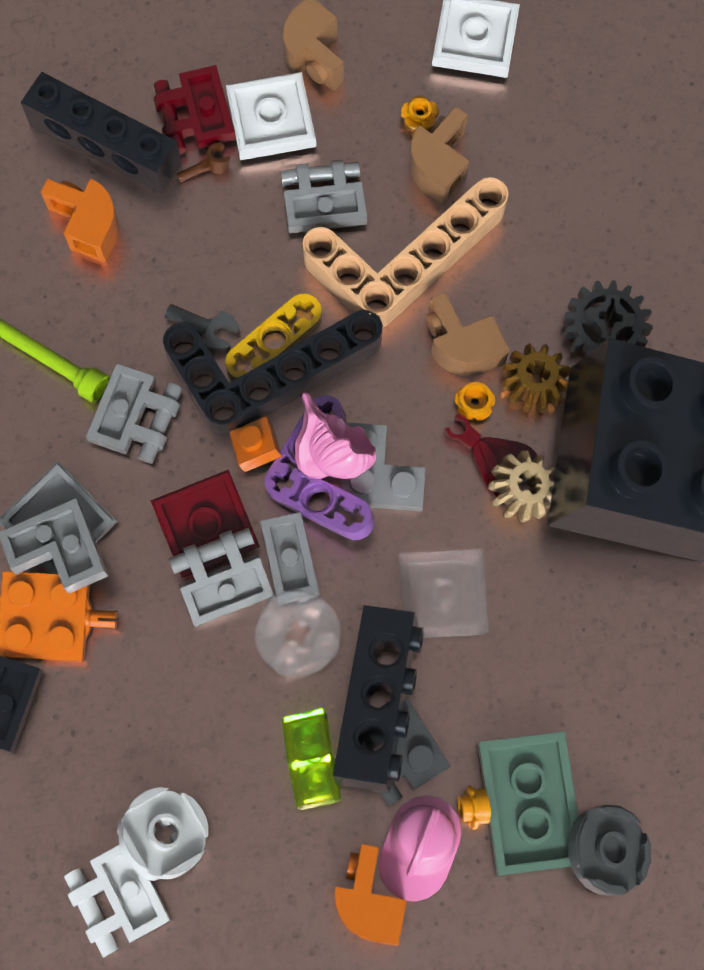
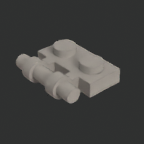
M341 159L331 161V165L308 167L307 163L296 165V169L281 170L282 185H298L299 188L284 191L289 234L307 232L316 227L332 229L367 224L362 182L346 184V179L360 177L359 162L343 163ZM333 181L334 184L311 188V183Z
M116 363L87 432L86 438L88 442L126 455L132 440L140 442L143 445L137 458L152 464L157 451L163 450L167 440L164 434L171 417H176L180 404L177 401L182 388L178 385L167 383L163 395L152 392L156 383L154 376ZM146 407L156 411L149 429L139 426Z
M249 528L233 534L229 530L219 534L220 539L196 547L195 544L183 548V553L168 558L174 574L191 568L194 579L179 584L195 627L274 596L259 555L256 554L242 560L239 549L254 544ZM225 554L227 555L230 565L206 574L203 566L204 562Z

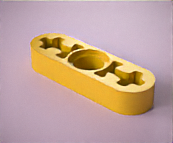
M310 294L295 295L228 352L225 359V366L230 380L233 381L247 373L245 369L236 371L238 369L236 361L238 359L244 362L250 360L255 355L253 345H256L259 353L267 359L262 360L260 354H258L251 361L252 370L303 342L314 333L322 322L320 302ZM300 308L306 311L310 308L311 319L308 321L304 317L300 318L294 323V332L296 334H292L289 325L297 319L296 309ZM270 331H279L284 334L286 340L281 347L271 349L262 342L264 335Z

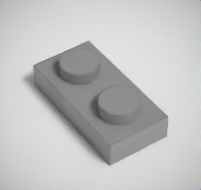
M301 512L260 521L278 605L319 596L318 584Z

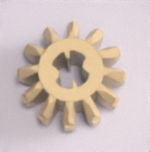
M528 450L520 452L517 458L512 454H508L503 458V466L496 465L492 469V474L497 480L490 482L488 489L493 492H499V496L492 501V505L499 506L504 503L507 506L504 510V517L510 518L517 512L520 522H527L530 520L531 515L537 519L546 515L545 507L550 508L551 493L554 481H551L549 477L555 473L556 467L552 466L545 470L542 467L544 455H538L532 461ZM527 482L530 489L521 491L518 484Z

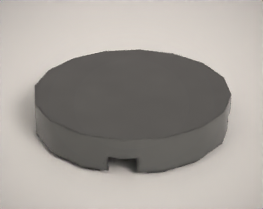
M601 805L584 811L573 823L568 837V858L574 874L586 888L598 895L618 896L631 892L630 890L636 885H640L646 878L651 863V844L647 833H643L641 827L637 824L641 823L638 818L621 806Z

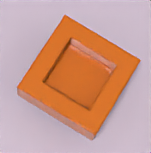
M267 416L230 431L238 465L244 472L282 457L273 423Z

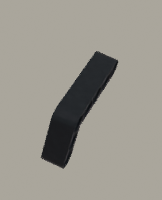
M360 310L354 312L230 383L193 326L187 323L172 325L163 336V345L170 365L209 429L215 435L229 437L230 431L272 414L302 397L303 392L309 393L374 356L381 347L383 324L380 317L372 311ZM360 329H367L374 336L367 340H361L354 333ZM181 342L193 344L188 352L178 353L174 351L175 346ZM332 348L340 354L335 359L327 360L322 358L319 353L324 349ZM291 368H299L305 372L301 378L296 380L286 378L284 375ZM202 374H208L213 377L212 382L206 386H197L193 383L195 378ZM258 387L265 388L270 392L266 398L261 400L251 398L249 393ZM222 407H228L234 411L233 415L226 420H218L213 415L215 411Z

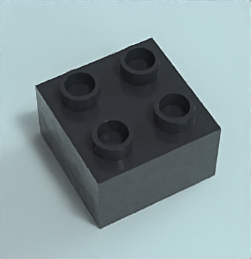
M608 338L570 368L547 526L695 561H704V362Z

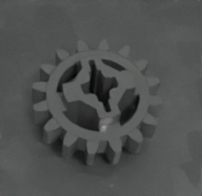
M615 280L611 281L608 289H603L600 281H595L592 292L583 286L578 293V299L571 298L567 307L570 312H566L563 318V323L569 326L565 330L564 338L575 339L571 351L575 353L582 349L585 352V357L608 338L626 341L627 338H630L627 343L645 347L648 343L646 336H649L653 325L646 323L652 313L651 309H640L644 297L642 295L634 299L630 297L632 287L629 285L623 291L617 290ZM602 302V304L596 308L590 307L593 304ZM606 314H608V319H607V321H609V328H611V330H610V332H609L608 335H607V328H608V327H606V322H605V320H604Z

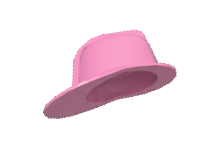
M425 795L410 799L400 807L395 815L381 850L379 870L381 880L387 889L398 898L414 902L428 899L440 890L446 880L460 844L462 831L459 817L451 805L440 798Z

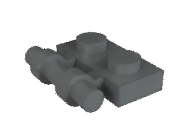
M406 696L404 711L410 712L409 728L406 738L399 737L396 754L403 756L400 778L405 776L414 791L450 768L451 765ZM371 733L364 738L362 748L367 751H374L373 749L384 743L385 736L380 733ZM392 781L390 793L380 792L388 807L403 798L394 783L396 781Z

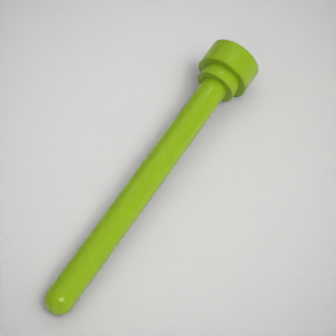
M0 318L1 338L74 382L73 386L78 389V395L89 402L96 403L102 398L110 379L108 374L96 367L90 369L77 366Z

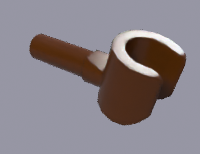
M212 144L208 148L206 159L177 173L180 183L202 172L210 171L213 174H223L229 167L230 157H225L222 160L215 159L224 153V144Z

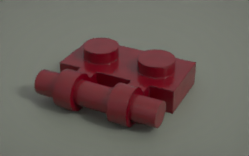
M216 65L179 73L180 88L170 89L167 80H159L154 83L156 95L153 101L156 111L161 113L164 123L161 129L162 134L177 141L180 155L186 152L184 139L188 136L195 135L198 149L211 146L214 143L236 140ZM187 105L190 117L178 120L176 109L179 106Z

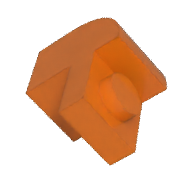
M47 179L41 190V195L47 209L71 218L64 231V236L70 250L107 263L119 235V221L107 190L92 179L89 180L84 192L71 182L61 181V183Z
M361 844L360 853H350L346 879L354 880L353 889L335 886V904L338 914L346 927L357 936L373 942L399 946L406 900L371 893L379 847Z

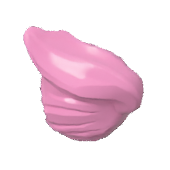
M303 392L304 419L295 442V461L298 469L310 478L322 479L331 476L348 479L355 478L372 467L377 456L376 448L371 444L370 438L366 436L364 429L360 426L350 427L343 419L338 418L337 415L323 413L317 407L310 394Z

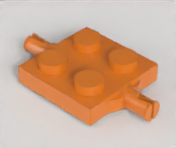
M2 571L0 656L85 661L86 640L91 627L116 629L118 621L101 620V618H118V611L93 610L89 598L90 585L69 594L63 588L59 574L21 572L16 575L12 571Z

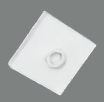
M443 0L432 66L507 78L520 4L497 0Z
M302 72L226 85L240 160L316 147V137Z

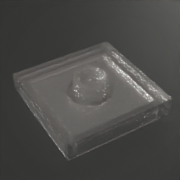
M483 549L399 553L402 610L415 612L418 627H424L423 638L488 635Z

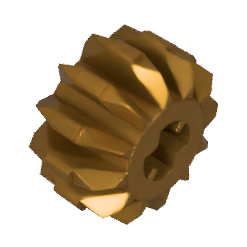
M531 343L525 345L524 354L516 350L513 351L509 358L511 363L503 365L501 373L507 378L502 381L501 387L504 391H513L509 398L511 404L517 403L520 400L524 401L523 411L525 413L530 411L533 404H536L541 413L546 412L548 402L558 406L563 399L561 393L567 392L568 381L565 378L569 376L570 366L559 365L563 358L561 352L555 353L552 356L548 355L549 347L547 343L542 345L539 352H536ZM532 374H537L540 376V383H535L531 381Z

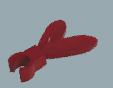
M456 414L454 418L455 421L462 423L464 426L462 434L452 433L449 427L444 429L448 439L458 441L469 450L472 449L476 466L487 489L490 482L497 480L492 474V469L496 465H500L499 461L503 462V458L506 455L512 454L517 458L520 452L528 450L532 461L537 457V453L527 444L500 438H480L482 435L470 426L466 417L460 414ZM488 489L493 496H499V492H493Z

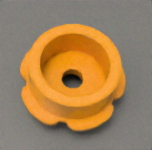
M414 96L410 102H405L401 108V117L404 118V124L413 133L419 125L429 131L439 115L436 103L433 101L429 102L425 96ZM422 111L424 114L417 115L416 112Z
M468 383L456 393L455 403L458 405V413L468 420L476 418L478 421L486 419L492 412L491 407L495 405L493 392L483 383ZM477 399L479 403L477 405H473L471 403V400Z
M468 785L464 795L457 797V811L460 821L467 822L473 830L478 829V826L481 824H489L491 808L485 788L474 789L471 785Z

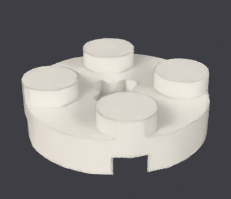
M163 787L147 790L132 801L126 808L123 817L119 820L117 833L119 835L118 840L121 851L127 862L147 880L155 881L179 877L188 872L202 858L206 837H208L209 826L207 818L200 805L185 793L180 795L174 791H167L169 788ZM156 823H159L163 828L168 826L172 828L174 833L169 837L170 844H165L163 841H158L155 838Z

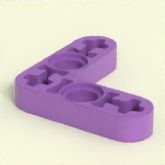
M324 395L313 400L323 413H329L332 410L334 415H337L338 418L343 419L346 423L345 411L339 400L335 397ZM303 414L281 449L282 457L275 459L264 479L265 488L276 503L296 513L301 512L302 516L351 540L363 539L373 531L375 525V517L368 503L322 479L310 478L304 473L299 472L297 468H294L292 471L288 465L291 462L297 467L295 461V442L303 425ZM290 479L293 486L291 488L283 487L280 491L277 482L279 480L286 482ZM324 492L330 495V502L326 508L319 511L309 508L310 498L314 494ZM341 506L344 512L355 516L360 511L363 518L361 524L354 522L349 527L350 524L346 517L338 513L339 507Z

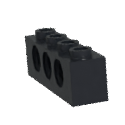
M44 72L39 74L21 101L30 126L160 194L164 192L182 164L176 140Z
M368 605L363 606L332 776L338 785L390 793L392 781L399 782L403 756L396 754L399 737H407L410 721V712L404 711L406 694H414L417 679V669L411 668L413 652H421L424 636V627H418L415 612ZM394 649L400 653L394 663L384 665L377 661L382 651ZM385 690L392 694V699L386 706L378 708L370 705V699L375 692ZM370 733H380L385 736L384 744L376 751H367L362 748L364 738Z

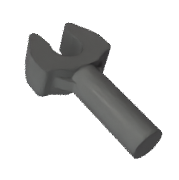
M170 304L165 313V319L193 326L198 333L203 335L205 345L214 354L228 353L231 350L229 342L216 337L218 331L227 330L236 335L240 334V328L231 314L220 311L214 318L206 319Z

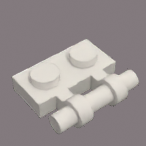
M120 845L90 861L97 875V878L90 882H86L80 868L64 876L71 891L67 895L73 907L78 905L89 928L85 933L91 944L96 943L103 958L119 949L111 934L115 930L122 927L130 943L171 921L153 881L143 878L140 872L136 871L127 862ZM102 891L105 892L115 912L114 915L107 919H104L94 896Z

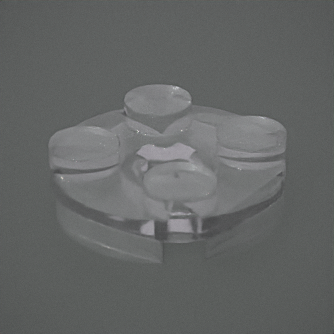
M300 589L281 592L267 601L258 616L255 628L257 649L263 660L281 675L298 677L316 673L335 657L339 649L341 629L338 617L328 601L314 593ZM298 622L300 627H309L310 632L305 635V642L297 644L295 640L289 641L285 635L291 632V623Z

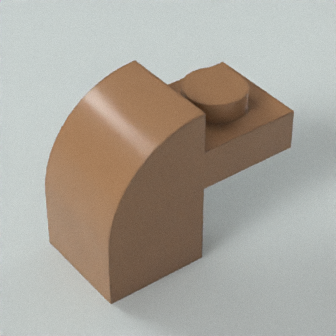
M303 0L287 16L283 26L284 59L291 74L299 73L306 69L309 76L316 83H324L334 92L344 82V61L328 48L338 39L337 17L317 0Z
M456 106L447 117L441 115L431 127L430 132L419 125L414 132L411 142L409 162L411 177L422 192L442 206L445 205L466 180L469 160L453 149L465 135L468 114Z
M446 292L431 298L426 321L432 335L437 337L432 341L430 354L439 366L456 375L475 376L506 363L509 348L493 315L462 327Z

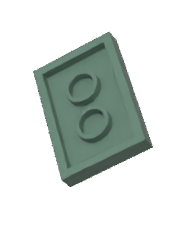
M565 731L479 742L478 751L483 786L487 791L491 808L489 827L496 876L572 867L568 858V837L573 823L579 816Z

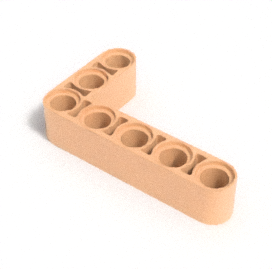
M488 177L478 181L378 273L340 237L325 227L313 228L304 236L302 243L304 266L351 313L366 310L370 315L371 313L377 314L383 324L382 328H384L502 220L509 194L504 182L497 178ZM492 199L497 205L487 206L481 200ZM465 224L470 230L464 232L457 231L453 228V225ZM320 247L330 251L325 256H316L312 253L314 249ZM437 249L442 255L433 258L426 255L424 251ZM349 273L357 276L358 280L352 283H345L339 278ZM406 274L413 277L415 281L404 284L397 281L396 277ZM373 300H380L386 304V307L381 310H373L367 304Z

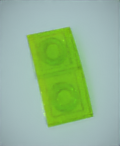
M321 708L283 717L282 726L293 793L299 811L341 802L340 785L332 777L335 758L332 755L328 715L324 709Z

